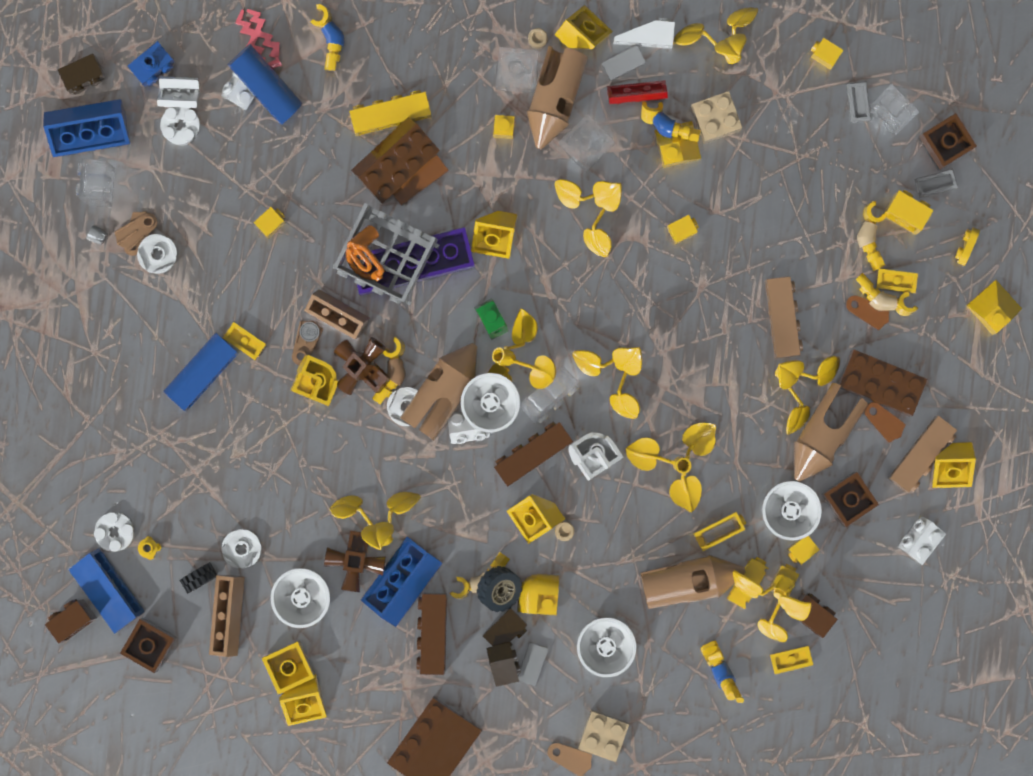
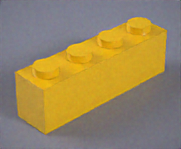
M421 90L410 92V96L402 97V95L393 96L390 101L386 102L377 100L372 102V105L366 107L364 104L353 107V110L349 111L356 136L399 126L408 117L414 122L432 117L426 92H421Z

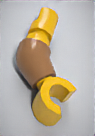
M397 337L393 338V341L396 343V350L390 353L389 349L386 348L383 352L390 359L387 361L386 374L391 379L380 393H375L372 397L380 405L386 397H390L393 389H396L398 385L401 386L405 379L406 372L403 361L399 359L405 352V344L402 339Z

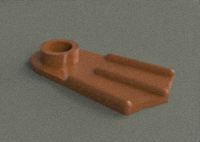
M856 295L849 297L846 301L847 310L875 329L880 330L889 322V311L874 309L869 304L870 301ZM852 301L858 303L857 308L851 306Z
M868 403L864 414L889 443L901 438L906 424L878 403ZM872 407L876 409L874 415H871L869 412Z

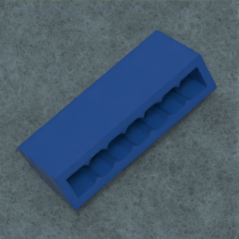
M251 44L245 47L227 64L279 124L285 123L302 105L300 99Z
M215 332L163 392L182 410L187 412L239 352Z
M100 548L90 552L69 569L72 576L114 634L145 612Z

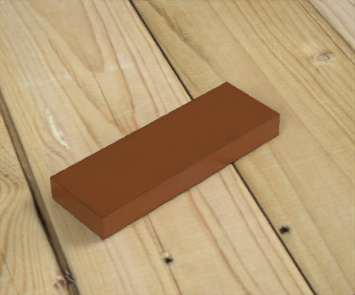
M436 155L393 195L400 205L403 206L449 170Z

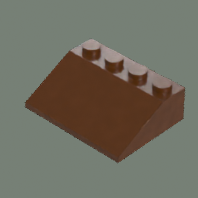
M433 696L387 764L404 776H450L482 730Z

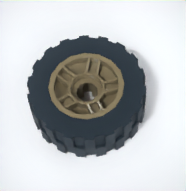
M504 566L493 567L491 570L486 571L477 585L478 599L488 609L495 612H503L506 609H510L512 605H515L522 592L520 578Z

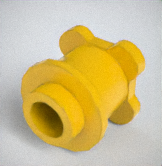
M147 536L139 543L138 552L142 557L152 560L157 551L161 550L162 546L160 543H156L151 536ZM146 545L151 546V550L149 552H147L145 549Z

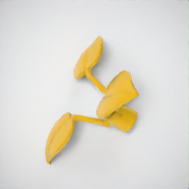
M742 8L733 12L727 19V24L732 26V35L718 43L706 31H703V24L694 23L682 28L675 35L673 44L690 45L699 40L701 35H704L715 46V51L725 56L728 64L737 63L742 58L741 52L747 38L745 34H736V28L745 27L751 23L758 13V8Z
M565 179L556 180L554 184L556 193L566 207L577 208L580 205V201L595 197L596 205L603 207L592 225V229L587 228L584 230L583 238L585 244L593 253L602 257H608L612 247L611 239L604 230L596 229V226L606 210L612 212L619 207L622 196L621 183L598 181L593 186V194L582 197V190L576 183Z
M520 308L512 329V340L516 345L496 348L492 354L495 364L492 365L488 373L500 374L512 382V377L508 373L510 369L507 366L516 363L533 369L529 376L531 385L537 389H544L553 382L556 376V366L553 360L547 356H538L535 364L531 365L516 360L514 352L511 351L512 349L525 346V342H532L537 334V321L524 309Z
M640 347L616 348L612 353L613 358L604 364H601L600 356L588 350L573 351L572 356L576 365L583 373L589 376H598L601 373V368H605L615 362L618 370L624 371L617 390L618 394L610 396V404L621 416L630 419L638 418L640 412L639 402L631 394H622V387L627 374L637 375L642 369Z
M839 356L826 358L820 364L817 375L803 372L804 363L800 360L778 364L775 376L779 378L780 388L788 389L799 403V407H795L789 415L786 429L788 435L802 428L810 416V407L807 405L803 406V402L792 389V386L798 381L800 375L815 380L818 379V385L820 386L827 385L838 372L840 365Z
M697 423L688 427L682 437L683 443L689 447L686 456H679L674 461L657 456L660 451L658 443L647 437L640 438L627 446L625 452L629 461L641 470L648 471L654 469L656 459L672 464L674 469L682 474L681 480L678 479L672 482L669 489L670 498L678 506L693 512L699 504L702 488L700 481L695 476L685 478L686 473L691 469L690 451L692 450L698 456L709 454L715 445L716 425L712 423Z
M413 492L394 494L386 503L387 507L390 508L388 511V522H379L373 525L360 507L363 504V500L355 495L338 499L331 505L329 510L334 517L341 519L351 517L356 511H359L369 524L361 532L362 539L370 546L381 550L383 546L389 545L393 541L394 526L391 524L392 513L402 514L409 511L420 500L421 495Z
M735 570L733 571L736 587L749 597L757 598L759 595L764 596L774 589L773 595L778 599L777 606L770 621L760 619L758 628L766 637L779 642H786L788 639L787 631L773 623L780 606L785 609L790 617L803 621L810 614L811 603L789 597L795 587V583L786 576L781 577L778 584L773 583L771 587L763 591L764 589L760 584Z

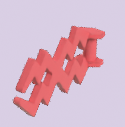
M242 9L235 24L243 26L240 33L251 36L247 46L251 44L262 55L265 48L255 44L258 38H265L262 45L273 48L269 57L276 58L268 64L272 69L282 66L279 60L280 42L271 41L273 35L261 31L266 20L260 19V12L247 9V12L253 15L250 22L257 23L255 30L251 29L252 23L242 21L245 13Z

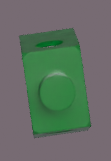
M492 298L474 307L491 340L509 331Z

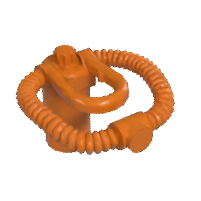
M371 225L366 226L347 243L346 260L350 268L358 276L367 280L379 281L383 277L384 267L368 248L379 237L378 231ZM363 251L366 253L367 256H369L372 263L375 264V266L378 268V270H376L372 274L364 273L369 272L372 269V265L369 259L363 253ZM356 255H359L361 257L360 259L366 263L367 267L361 264L360 260L356 257Z

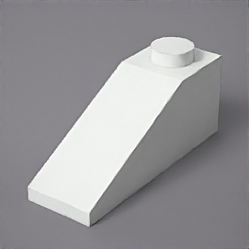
M659 18V21H652L615 36L613 44L672 49L675 22H670L671 19Z

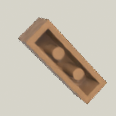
M320 289L311 295L304 310L355 340L362 335L370 317Z

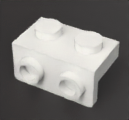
M233 72L231 80L224 85L221 96L243 110H247L254 95Z
M160 76V89L157 98L158 106L197 108L200 95L198 78Z
M462 412L453 413L447 421L451 444H462L473 440L480 441L490 437L489 432H483L471 426Z
M920 516L907 535L903 537L898 547L919 564L923 565L946 533L932 521Z

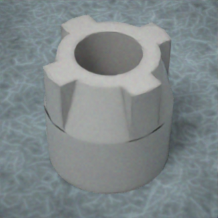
M93 225L86 239L102 245L107 233Z

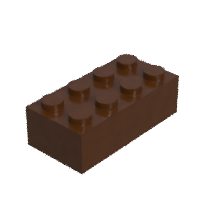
M408 117L351 171L370 193L383 204L440 150L418 124Z
M851 350L838 384L841 385L840 389L910 417L914 415L928 379L857 350Z
M553 421L544 428L546 432L541 435L537 432L528 439L530 443L524 447L522 444L511 450L513 452L511 456L507 458L504 455L495 461L497 465L494 468L507 487L573 443L560 422L556 424Z
M423 593L422 597L418 598V610H422L421 617H418L417 630H421V637L417 638V650H421V657L418 656L416 669L420 670V674L444 675L446 665L447 593Z

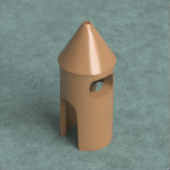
M550 45L548 46L529 111H527L537 149L542 150L569 126L568 122L588 59L585 54L565 47L564 53H560Z
M473 343L438 358L439 361L400 416L402 420L416 428L436 401L419 428V431L433 441L460 404L465 386L476 377L477 346Z
M837 383L831 384L798 440L794 442V479L798 482L833 465L834 453L838 447L844 445L868 405L861 397L841 428H829L824 422V416L841 387Z
M709 555L683 561L673 566L642 572L640 574L647 607L652 609L716 597L719 599L735 584L733 571L735 570L744 575L746 573L745 567Z

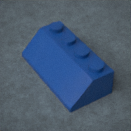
M121 99L44 112L43 127L53 157L130 144L126 114Z
M406 537L386 564L383 576L378 575L361 601L382 619L396 627L442 565V562L409 537Z

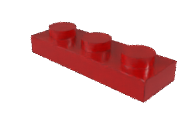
M665 80L607 86L609 104L668 98Z

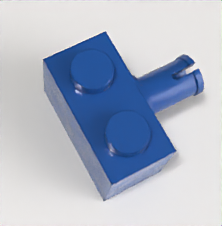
M157 41L131 62L128 68L142 85L146 87L156 83L157 77L162 73H168L173 68L175 62Z

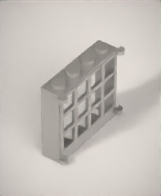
M364 203L333 268L338 270L336 274L346 279L348 275L355 278L354 283L364 288L367 284L373 287V292L381 296L384 293L390 295L389 300L399 305L401 302L411 305L412 302L408 299L433 248H439L440 245L436 243L437 238ZM364 219L378 224L376 227L378 233L381 227L394 232L388 246L377 240L368 246L369 250H371L374 243L386 249L380 263L383 265L384 270L395 275L389 288L377 283L376 280L364 279L354 271L342 266L346 258L347 243L359 233ZM398 235L411 241L405 254L392 248ZM415 243L426 248L420 261L409 257ZM390 252L403 258L397 271L384 265ZM407 260L418 265L412 278L401 274ZM398 277L409 282L404 295L392 290Z

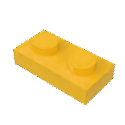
M878 269L876 288L915 294L918 273Z
M233 322L223 339L255 361L267 345L235 322Z
M808 645L770 654L774 674L813 665Z

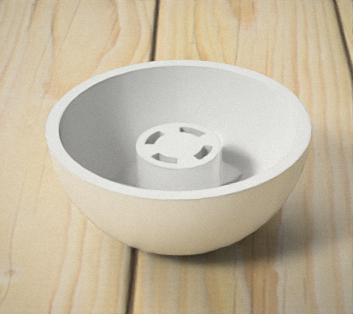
M485 373L476 376L465 386L461 396V410L465 419L471 426L483 432H498L507 428L517 417L520 408V397L515 385L506 377L496 373Z
M796 481L783 482L772 488L765 497L762 507L763 519L768 529L777 537L785 540H799L810 535L817 528L822 513L821 503L817 494L809 486Z
M293 569L284 573L277 579L271 591V606L275 615L286 625L295 628H305L319 622L326 614L330 603V593L327 584L317 573L308 569Z
M600 618L589 623L580 633L577 642V653L580 662L589 672L600 677H613L626 671L632 664L636 654V641L632 631L623 622L613 618Z

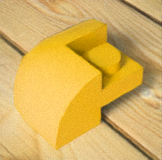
M306 355L296 371L297 375L290 391L329 406L337 388L336 372L328 363Z
M534 574L525 578L521 586L522 592L518 599L517 612L557 615L559 575Z

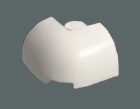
M591 432L586 434L568 448L574 465L579 466L588 481L624 458L611 438L601 433Z

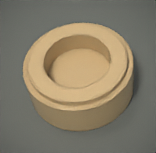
M535 28L529 33L528 42L533 48L540 49L547 44L548 36L543 29Z
M563 521L555 527V535L561 541H568L574 536V527L569 522Z

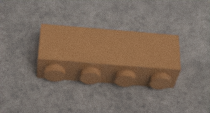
M791 277L767 279L765 285L775 359L799 356L800 351H803L802 339L798 340V332L801 329L800 321L796 320L795 312H798L797 300L793 301V293L796 291L795 282L791 281Z
M935 416L888 479L904 492H914L920 485L918 480L922 475L926 476L931 471L932 466L930 465L935 460V457L943 451L942 449L946 444L950 445L954 441L957 429L940 416Z
M216 575L209 655L223 657L238 656L245 577Z

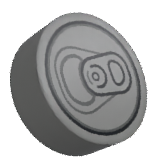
M306 322L301 326L300 336L305 341L313 342L319 337L320 330L315 323Z

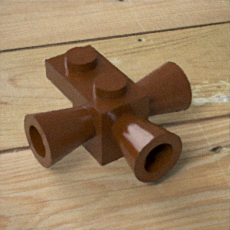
M371 337L364 352H356L349 340L342 341L335 348L334 354L346 361L342 367L348 373L338 381L337 387L344 393L352 395L358 380H363L375 393H380L391 378L374 360L386 350V347L379 340Z
M350 530L346 553L329 547L326 549L324 567L343 566V570L347 571L341 590L360 592L359 573H364V569L382 576L384 574L386 556L366 557L368 544L362 539L361 532Z

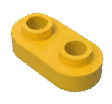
M972 227L971 230H966L962 239L965 243L962 248H958L955 255L958 264L965 266L979 236V229Z

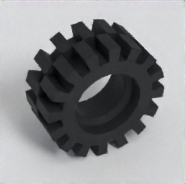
M211 562L179 581L188 594L213 580L218 574Z

